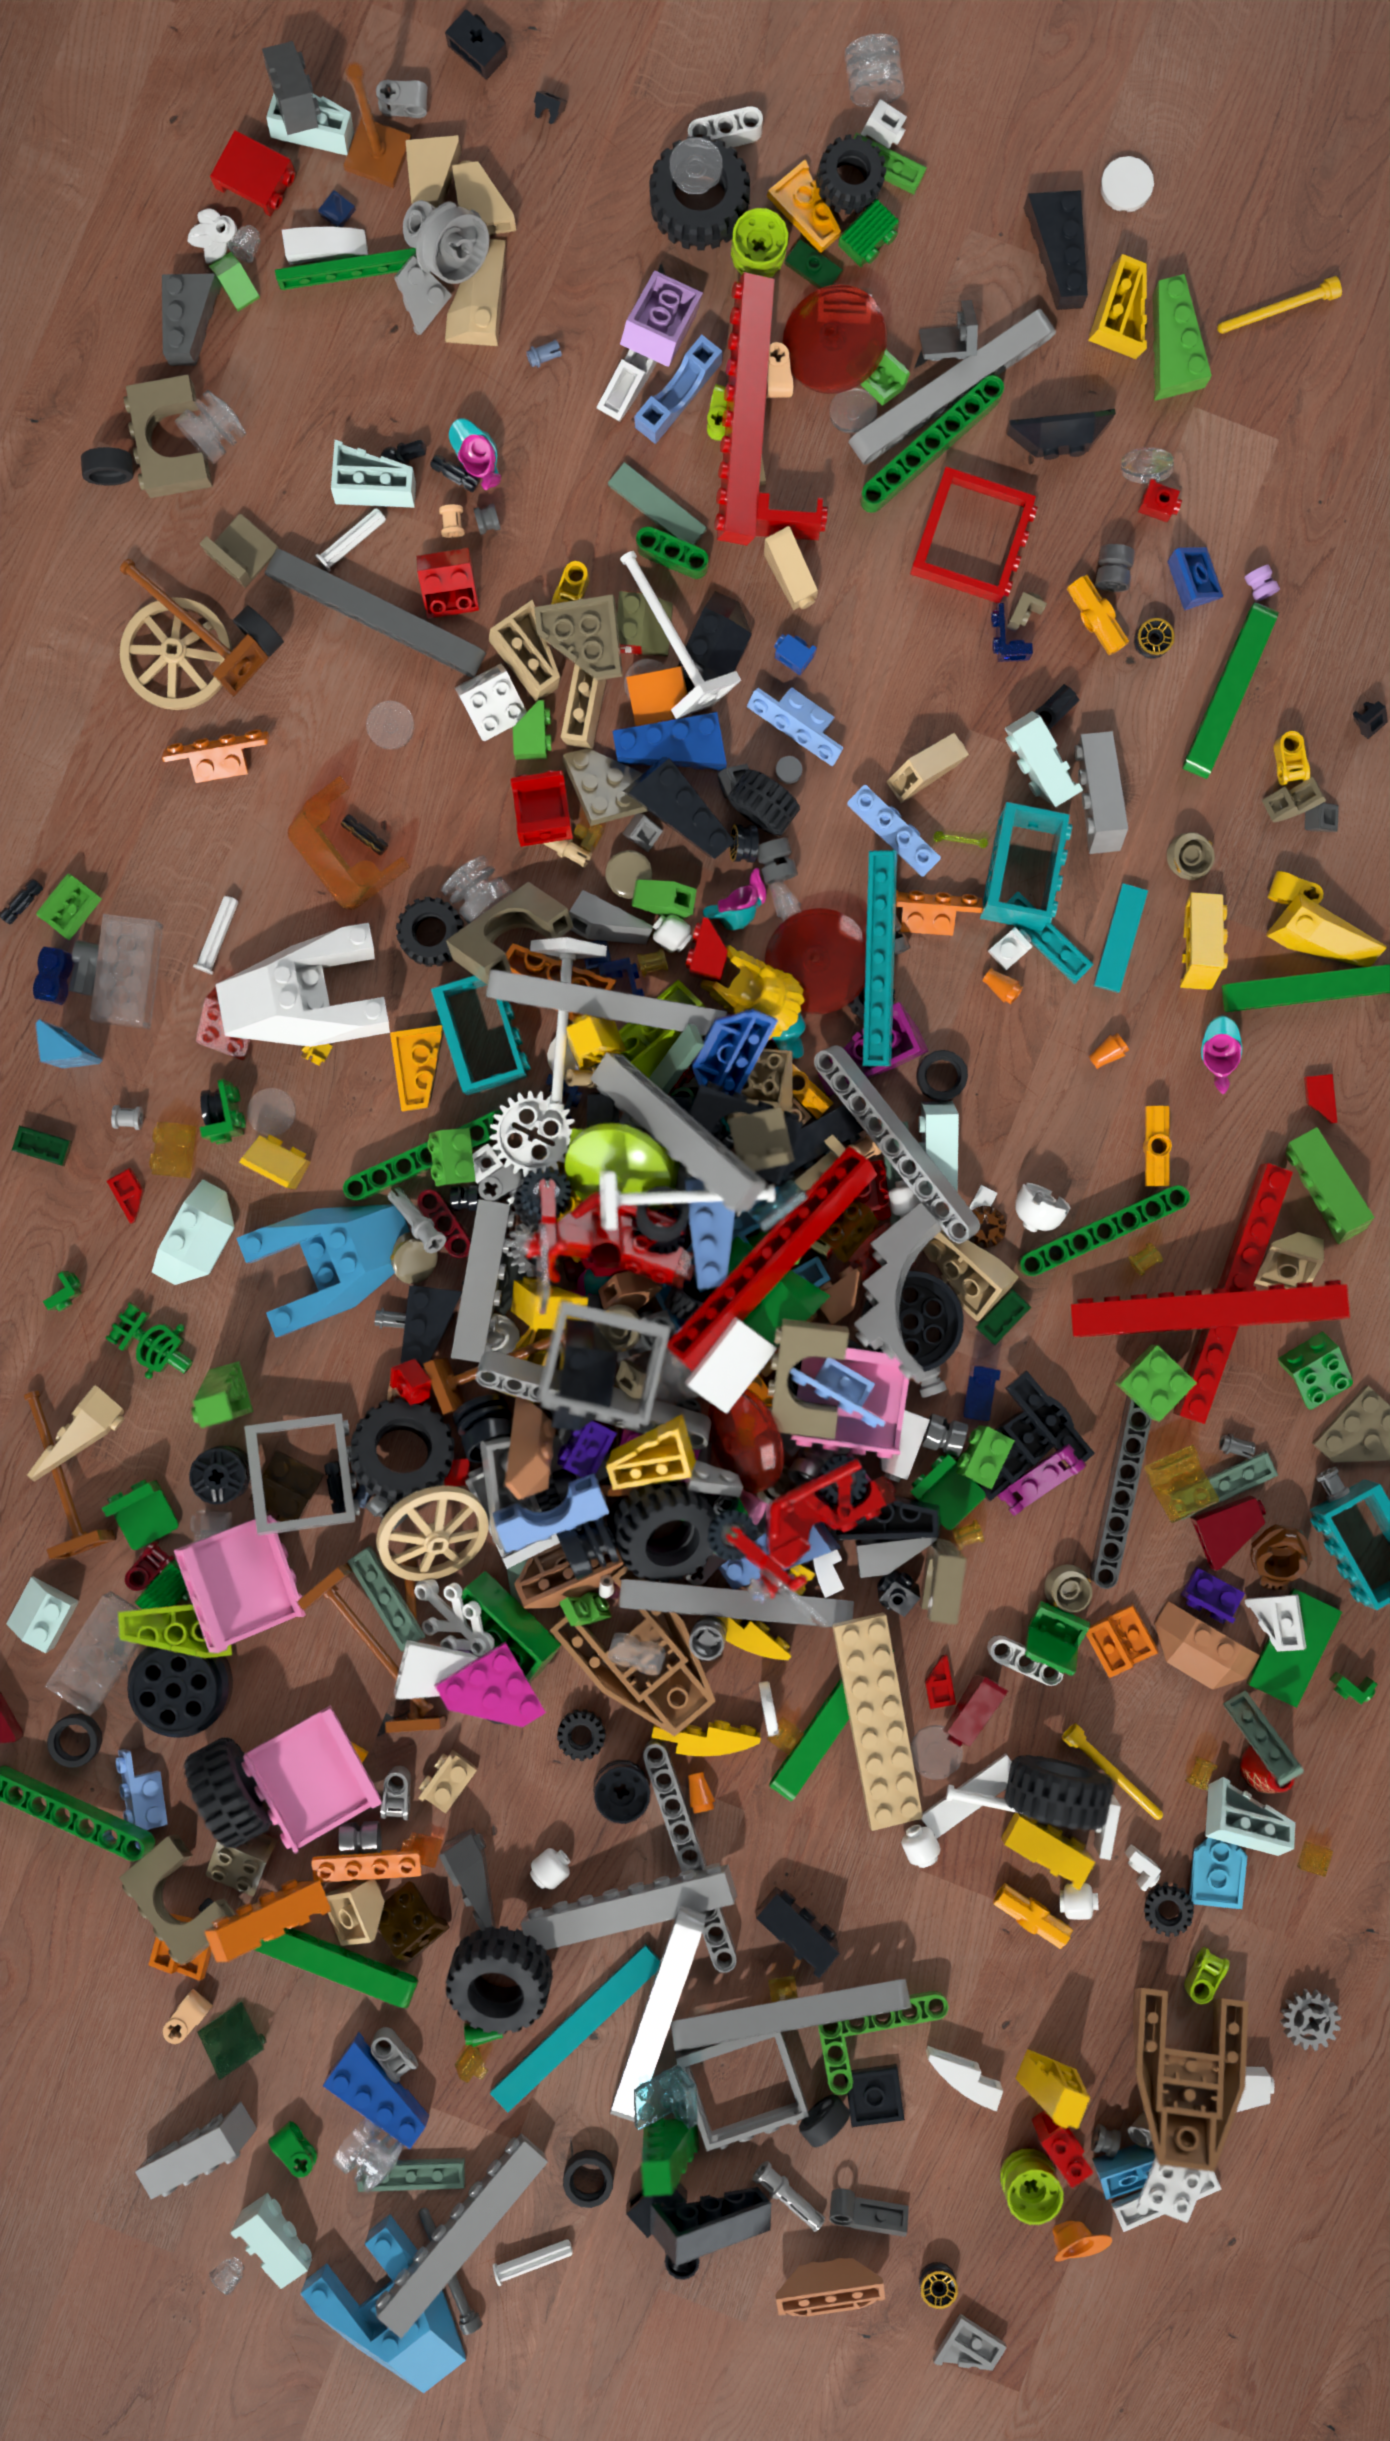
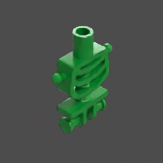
M129 1302L125 1312H120L118 1315L122 1319L119 1324L114 1322L112 1324V1331L105 1338L117 1345L121 1335L126 1336L118 1347L122 1351L128 1349L134 1338L137 1339L139 1343L136 1348V1359L139 1364L148 1368V1371L145 1372L147 1379L153 1377L154 1371L163 1372L168 1364L185 1374L190 1369L193 1361L178 1351L184 1342V1339L179 1335L180 1332L184 1331V1325L178 1324L174 1330L169 1325L160 1324L153 1326L145 1333L141 1328L151 1314L142 1312L137 1321H135L133 1317L141 1309ZM126 1323L132 1326L130 1331L124 1328ZM158 1330L165 1331V1333L159 1335L155 1339L154 1337H152V1335ZM167 1337H171L172 1339L165 1345L162 1343ZM145 1346L149 1347L146 1358L144 1356ZM155 1352H156V1353H158V1355H157V1357H156V1359H155V1363H154V1355H155Z

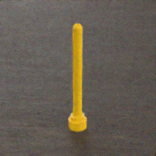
M1337 276L1327 278L1316 289L1221 322L1217 326V331L1223 334L1323 298V300L1328 299L1329 301L1339 298L1342 295L1340 280Z
M1077 1723L1072 1724L1062 1735L1063 1741L1070 1747H1079L1155 1820L1162 1819L1163 1812L1086 1740L1084 1730Z

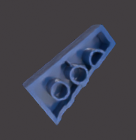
M717 712L612 731L617 761L622 764L652 766L662 757H668L676 767L702 770L717 769V771H722L727 767Z
M358 2032L327 2075L323 2087L411 2149L426 2128L429 2114L408 2089H405L400 2082L394 2083L389 2079L382 2066L373 2057L371 2048L364 2041L365 2038Z

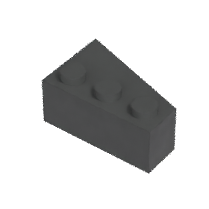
M293 41L262 48L266 70L287 135L318 128L316 116L321 115L317 98L312 96L313 87L309 74L305 75L303 70L306 69L302 52L296 51Z
M162 274L163 355L170 366L197 365L206 337L205 331L209 319L212 318L214 312L213 306L217 294L219 295L221 285L215 274Z

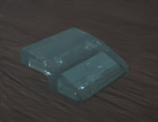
M789 1179L775 1190L774 1202H768L767 1199H764L751 1209L748 1214L766 1232L808 1197L795 1182Z

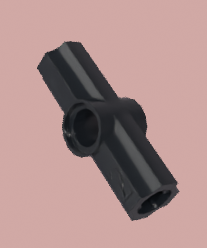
M1063 684L1034 713L1044 715L1049 719L1050 723L1046 727L1050 732L1080 699L1070 687Z

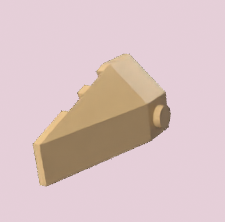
M942 1228L923 1248L928 1259L935 1262L943 1273L940 1276L945 1283L948 1282L956 1293L961 1307L977 1322H980L1019 1278L999 1258L969 1240L962 1243L952 1241Z
M94 1385L73 1411L74 1421L71 1424L68 1423L65 1427L63 1426L57 1433L55 1439L57 1444L55 1447L50 1445L46 1448L27 1476L35 1482L107 1435L111 1429L116 1431L125 1419L122 1417L125 1413L123 1408Z

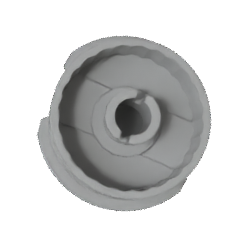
M420 200L409 207L404 217L403 235L407 244L416 248V257L421 270L426 273L431 271L443 281L457 284L471 278L482 266L489 248V232L478 212L473 209L469 211L463 207H456L454 202L449 201L435 209L431 203Z

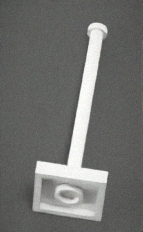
M634 551L626 553L620 558L623 565L626 564L695 686L687 696L671 709L673 715L678 719L714 706L741 681L737 671L706 682L703 680L635 559L637 555Z
M568 937L531 940L530 951L559 957L562 960L560 982L571 983L573 961L584 958L606 957L607 946ZM558 1010L551 1103L548 1104L549 1110L564 1111L562 1093L567 1042L566 1027H568L569 1012Z
M599 1171L601 1226L605 1229H617L616 1208H620V1205L723 1201L720 1196L708 1190L620 1194L619 1191H616L615 1173L612 1171ZM768 1185L767 1188H764L757 1200L767 1199L768 1202H774V1185Z
M948 1785L946 1801L954 1799L1015 1812L1014 1809L1008 1807L1003 1798L955 1789L954 1785ZM1113 1794L1107 1822L1102 1828L1095 1830L1094 1847L1099 1857L1111 1860L1121 1808Z

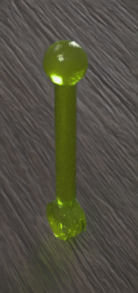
M936 831L933 835V839L936 842L948 840L974 844L980 848L988 846V840L985 838L976 840L944 835L942 831Z

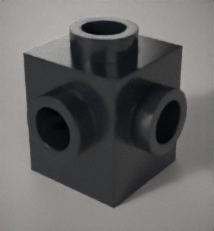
M896 1569L888 1575H883L877 1584L878 1599L881 1605L888 1610L893 1609L903 1617L908 1614L921 1598L919 1585L914 1582L913 1578L905 1572L900 1573Z

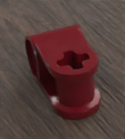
M156 1540L144 1550L125 1575V1584L132 1591H140L147 1588L171 1561L175 1560L173 1555L169 1556L158 1546L159 1542ZM136 1571L144 1574L145 1582L143 1585L137 1584L134 1581V1573Z

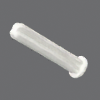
M374 509L320 555L316 554L315 557L325 570L330 572V568L385 522L384 515L380 510Z
M230 896L223 897L197 965L193 964L194 968L213 975L214 972L211 970L238 905L236 899Z
M566 2239L498 2266L494 2263L493 2272L498 2286H501L503 2281L571 2256L573 2254L572 2245Z

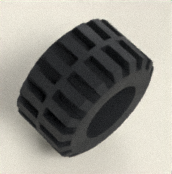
M851 134L845 135L844 140L838 137L835 139L834 144L830 143L822 155L816 177H818L816 186L821 188L819 191L821 199L826 197L825 204L828 207L831 205L835 206L834 211L840 213L841 209L845 210L846 215H851L852 210H855L856 214L862 212L864 207L867 209L877 199L886 175L884 155L879 156L881 150L878 146L873 148L871 146L873 141L867 139L866 142L863 141L861 135H857L855 139H852ZM844 165L854 166L862 172L865 181L857 185L848 184L840 178L837 168Z
M746 770L728 795L730 803L741 815L772 835L781 836L800 810L796 799L784 787L756 770Z
M430 896L424 897V900L418 898L413 900L414 904L411 906L408 904L404 907L406 909L404 913H400L398 917L400 922L396 923V930L398 931L396 935L402 950L416 963L424 964L426 967H432V965H437V967L443 966L444 962L450 963L453 961L446 940L463 929L464 922L456 909L441 898L436 897V899H432ZM439 918L446 926L444 939L435 946L427 947L421 945L416 938L418 926L425 919Z

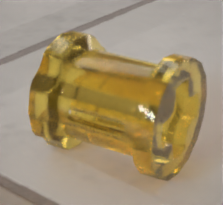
M660 948L658 952L646 955L637 954L643 977H646L647 973L662 969L668 971L663 948Z
M1148 1242L1146 1248L1135 1256L1130 1255L1127 1257L1131 1266L1141 1277L1145 1275V1271L1157 1262L1159 1264L1163 1262L1161 1254L1151 1242Z
M977 1519L973 1520L970 1525L958 1529L955 1527L952 1530L960 1551L963 1550L964 1546L978 1541L980 1543L985 1542Z
M1195 1756V1766L1191 1775L1187 1776L1185 1781L1195 1787L1208 1791L1209 1786L1207 1784L1213 1770H1217L1218 1765L1205 1758Z

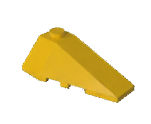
M1298 893L1266 933L1269 938L1288 949L1363 967H1371L1387 948L1386 945Z

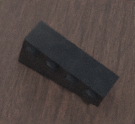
M1081 190L1028 193L1024 211L1031 225L1030 230L1039 250L1038 255L1047 275L1046 279L1056 310L1082 309L1088 296Z
M662 757L623 790L625 794L633 798L642 807L710 858L716 859L735 843L730 834L668 757Z
M845 1105L800 1130L792 1151L794 1161L787 1164L781 1184L795 1176L794 1170L802 1167L803 1171L817 1163L815 1158L822 1154L824 1156L827 1155L831 1150L824 1141L832 1134L840 1143L846 1142L847 1145L861 1138L859 1133L864 1131V1129ZM761 1178L767 1184L765 1187L773 1183Z
M862 1493V1497L850 1505L855 1507L864 1498L865 1493ZM886 1494L887 1498L884 1499L886 1505L880 1508L881 1514L869 1520L865 1516L856 1520L858 1525L846 1532H843L841 1528L837 1530L831 1528V1535L835 1540L939 1538L941 1533L940 1505ZM829 1502V1508L831 1509L833 1503Z
M758 2187L724 2192V2197L721 2198L706 2195L700 2196V2201L685 2203L684 2199L673 2201V2206L662 2207L660 2203L651 2205L650 2232L676 2266L771 2230V2202Z

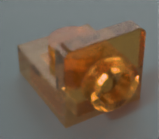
M412 1832L409 1840L404 1838L401 1851L417 1850L420 1852L421 1865L435 1868L443 1840Z

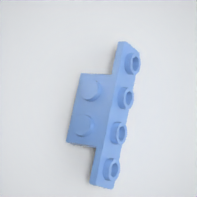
M792 687L779 702L759 688H756L747 704L750 710L830 766L836 763L843 751V747L824 734L832 723L834 716Z
M863 785L847 802V805L893 850L897 851V854L920 876L924 877L941 859L920 837L919 831L911 824L907 825L901 819V814L894 807H888L867 785Z
M826 1358L815 1379L795 1367L791 1368L790 1373L793 1374L791 1379L805 1387L806 1383H809L816 1387L814 1393L822 1398L829 1400L831 1396L838 1400V1407L852 1414L855 1410L863 1415L861 1420L875 1428L879 1424L884 1427L885 1420L862 1407L875 1385L872 1381L833 1358Z
M126 1749L118 1750L119 1757L116 1758V1768L122 1777L119 1791L122 1800H125L126 1810L123 1811V1820L145 1830L168 1825L161 1772L153 1771L134 1776L131 1752ZM135 1841L136 1847L141 1850V1845Z

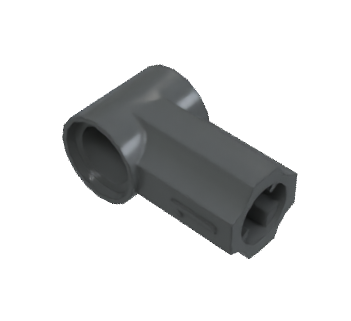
M80 940L76 941L72 952L74 967L69 991L93 996L98 970L102 968L105 961L106 948L104 945Z

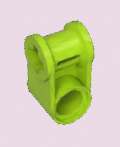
M716 384L714 387L707 415V433L711 439L721 441L722 437L725 436L722 417L727 409V401L724 400L726 386Z
M1206 1947L1200 1949L1184 1982L1186 1992L1196 2003L1206 2004L1212 2000L1220 1982L1228 1971L1229 1960L1226 1958L1220 1959L1211 1954ZM1199 1983H1204L1203 1991L1194 1993L1195 1986Z

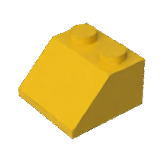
M270 1134L267 1138L259 1135L239 1163L286 1188L296 1190L311 1162L305 1159L306 1153L293 1146L291 1150L282 1147L283 1141Z

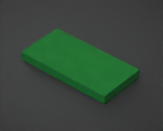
M1292 1588L1289 1595L1298 1594L1307 1648L1304 1650L1277 1651L1271 1643L1270 1637H1268L1247 1684L1297 1708L1342 1611Z

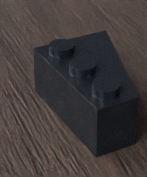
M415 1285L409 1286L400 1364L416 1359L420 1366L425 1368L424 1363L434 1360L460 1304L462 1291Z
M775 1887L756 1909V1919L780 1942L784 1941L795 1951L794 1955L799 1960L804 1958L815 1968L813 1974L819 1979L840 1955L836 1938L837 1934L829 1925L824 1924L822 1926L815 1920L816 1915L809 1908L804 1906L802 1909L795 1903L796 1898L786 1889L781 1891Z

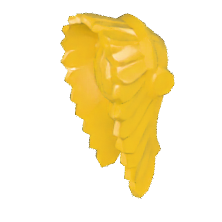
M728 945L726 947L728 951L727 956L733 964L741 969L740 973L734 978L729 988L716 981L712 982L704 979L701 987L710 992L711 997L720 1005H723L724 1009L732 1015L754 1009L776 1018L778 1022L768 1040L773 1036L780 1037L783 1031H787L789 1026L794 1025L798 1020V1013L801 1011V1005L804 1002L802 996L803 988L793 978L792 974L774 969L763 961L754 959L753 956L748 955L744 951H737L731 945Z

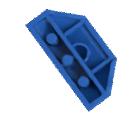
M754 1009L715 1019L703 1041L704 1046L696 1055L691 1065L699 1087L701 1084L707 1085L708 1081L723 1086L722 1092L729 1095H732L733 1091L740 1093L778 1020Z

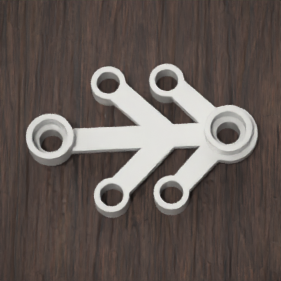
M435 1580L417 1582L414 1589L416 1597L420 1600H428L447 1619L437 1620L434 1617H430L424 1621L422 1629L425 1634L432 1636L438 1631L461 1632L467 1639H456V1637L449 1635L441 1641V1647L452 1650H471L480 1657L494 1649L495 1641L488 1632L483 1631L480 1605L475 1601H470L463 1606L462 1588L459 1584L451 1583L444 1588V1595L452 1602V1609L437 1595L439 1593V1586ZM466 1618L471 1620L472 1628L467 1624Z

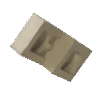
M1313 776L1291 790H1288L1285 786L1262 800L1274 823L1302 814L1327 801Z

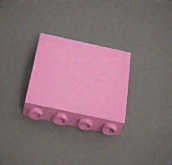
M847 1347L845 1360L834 1359L875 1383L862 1407L885 1420L884 1427L879 1424L875 1428L861 1420L863 1415L855 1410L852 1414L838 1407V1400L831 1396L829 1400H826L814 1393L816 1387L806 1383L805 1387L798 1384L797 1397L799 1399L812 1403L837 1405L838 1417L835 1439L791 1434V1439L796 1440V1445L812 1447V1442L823 1444V1449L839 1451V1446L850 1448V1453L866 1455V1450L876 1451L877 1457L889 1459L893 1458V1454L900 1455L899 1445L909 1380L898 1369V1366L901 1364L895 1357L890 1360L883 1352ZM811 1356L803 1358L800 1371L815 1379L826 1357Z
M266 1515L267 1524L277 1522L271 1515ZM255 1518L174 1550L209 1652L219 1653L226 1650L227 1646L292 1618L306 1616L305 1611L296 1603L303 1596L297 1591L295 1585L297 1578L293 1569L289 1568L286 1559L288 1558V1552L285 1545L280 1542L278 1533L258 1536Z
M331 1705L248 1751L243 1756L244 1762L241 1764L246 1775L254 1777L257 1783L254 1789L261 1801L266 1799L270 1807L267 1813L274 1825L279 1823L283 1831L280 1837L287 1849L291 1847L294 1853L298 1852L300 1847L370 1807L373 1809L382 1804L379 1793Z

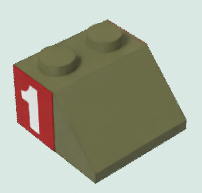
M619 591L617 624L620 652L668 657L669 639L643 593ZM658 598L671 621L673 603Z

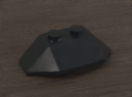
M1115 409L1014 419L1009 420L1006 433L1035 458L1043 457L1045 460H1052L1058 458L1059 455L1069 454L1070 457H1079L1092 448L1109 427L1116 412Z
M715 591L703 608L685 647L705 682L734 672L749 643L752 632L740 603ZM679 661L678 666L683 668L688 695L695 686L682 662Z
M566 1318L556 1395L611 1408L618 1352L594 1322ZM559 1405V1410H553L551 1427L579 1431L596 1419L597 1414L587 1411L586 1416L569 1413L570 1407Z

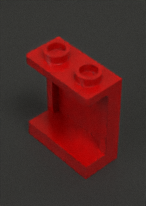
M234 130L210 178L215 189L223 193L228 189L262 207L265 214L271 217L274 210L280 208L286 188L293 184L295 170L291 159Z
M759 493L756 536L769 537L789 526L795 539L819 541L820 532H825L828 507L823 506V498L817 499L816 512L769 509L770 493Z
M549 770L541 774H523L510 779L520 847L573 839L563 771Z
M1045 2110L1031 2119L1040 2143L1071 2188H1074L1093 2174L1092 2168L1082 2155L1085 2153L1084 2148L1069 2127L1065 2128L1056 2124Z

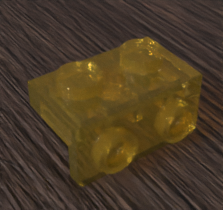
M169 1122L157 1123V1127H154L152 1133V1141L155 1143L154 1153L151 1154L149 1160L152 1175L191 1179L196 1126Z

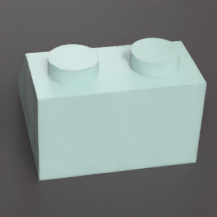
M32 1576L6 1624L23 1642L47 1653L55 1648L79 1600Z

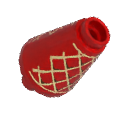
M1251 1745L1248 1746L1242 1755L1240 1774L1247 1785L1255 1791L1265 1794L1288 1791L1293 1786L1295 1778L1280 1786Z

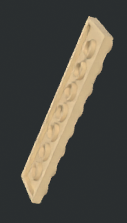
M882 1612L832 1624L869 1827L874 1831L922 1819V1809L886 1614Z

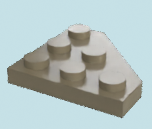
M613 594L534 607L537 634L596 680L623 676L615 597Z
M589 748L563 754V763L590 826L648 811L623 792L643 773Z
M1365 1385L1312 1444L1332 1462L1390 1460V1405L1372 1388Z

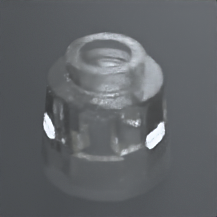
M250 225L240 227L227 243V247L237 258L245 262H253L261 242L260 233Z
M236 2257L232 2259L226 2258L209 2272V2277L222 2293L230 2295L244 2276L243 2270L245 2267Z

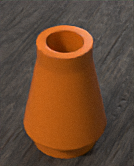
M992 968L982 980L1003 1003L1008 1002L1010 1005L1023 990V987L1019 985L1020 981L1001 974Z
M1118 1033L1113 1036L1110 1034L1088 1057L1096 1069L1103 1065L1124 1057L1129 1048Z
M699 1772L688 1775L689 1806L693 1808V1813L714 1809L713 1802H715V1799L706 1782L704 1773Z

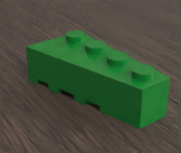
M486 1571L463 1590L461 1596L463 1606L470 1601H475L480 1605L483 1630L493 1637L495 1647L504 1642L507 1644L530 1684L543 1672L562 1644Z

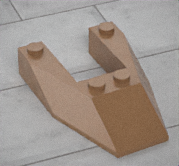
M625 1563L611 1577L620 1588L621 1580L648 1581L644 1577L640 1578L634 1575ZM639 1610L645 1619L608 1650L587 1625L571 1626L565 1614L552 1624L550 1631L601 1692L673 1736H676L716 1702L701 1662L691 1652L689 1646L690 1635L684 1620L678 1613Z
M1136 1988L1134 1989L1133 2006L1135 2074L1158 2165L1214 2172L1245 2090L1249 2002L1223 1998L1214 1999L1212 2054L1165 2048L1168 1991Z

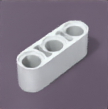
M750 106L699 118L689 124L688 137L698 134L711 136V141L716 142L717 139L724 141L725 148L727 149L753 143L762 135L763 115L758 108ZM748 122H753L756 124V126L748 127L745 124ZM723 128L731 130L729 133L720 132Z
M1001 1635L994 1636L989 1640L987 1649L996 1662L1049 1686L1057 1685L1063 1679L1064 1674L1055 1671L1052 1677H1044L1043 1671L1047 1665L1031 1660L1029 1665L1020 1666L1019 1659L1025 1655L1024 1645ZM998 1644H1007L1005 1654L999 1656L994 1653L995 1647Z

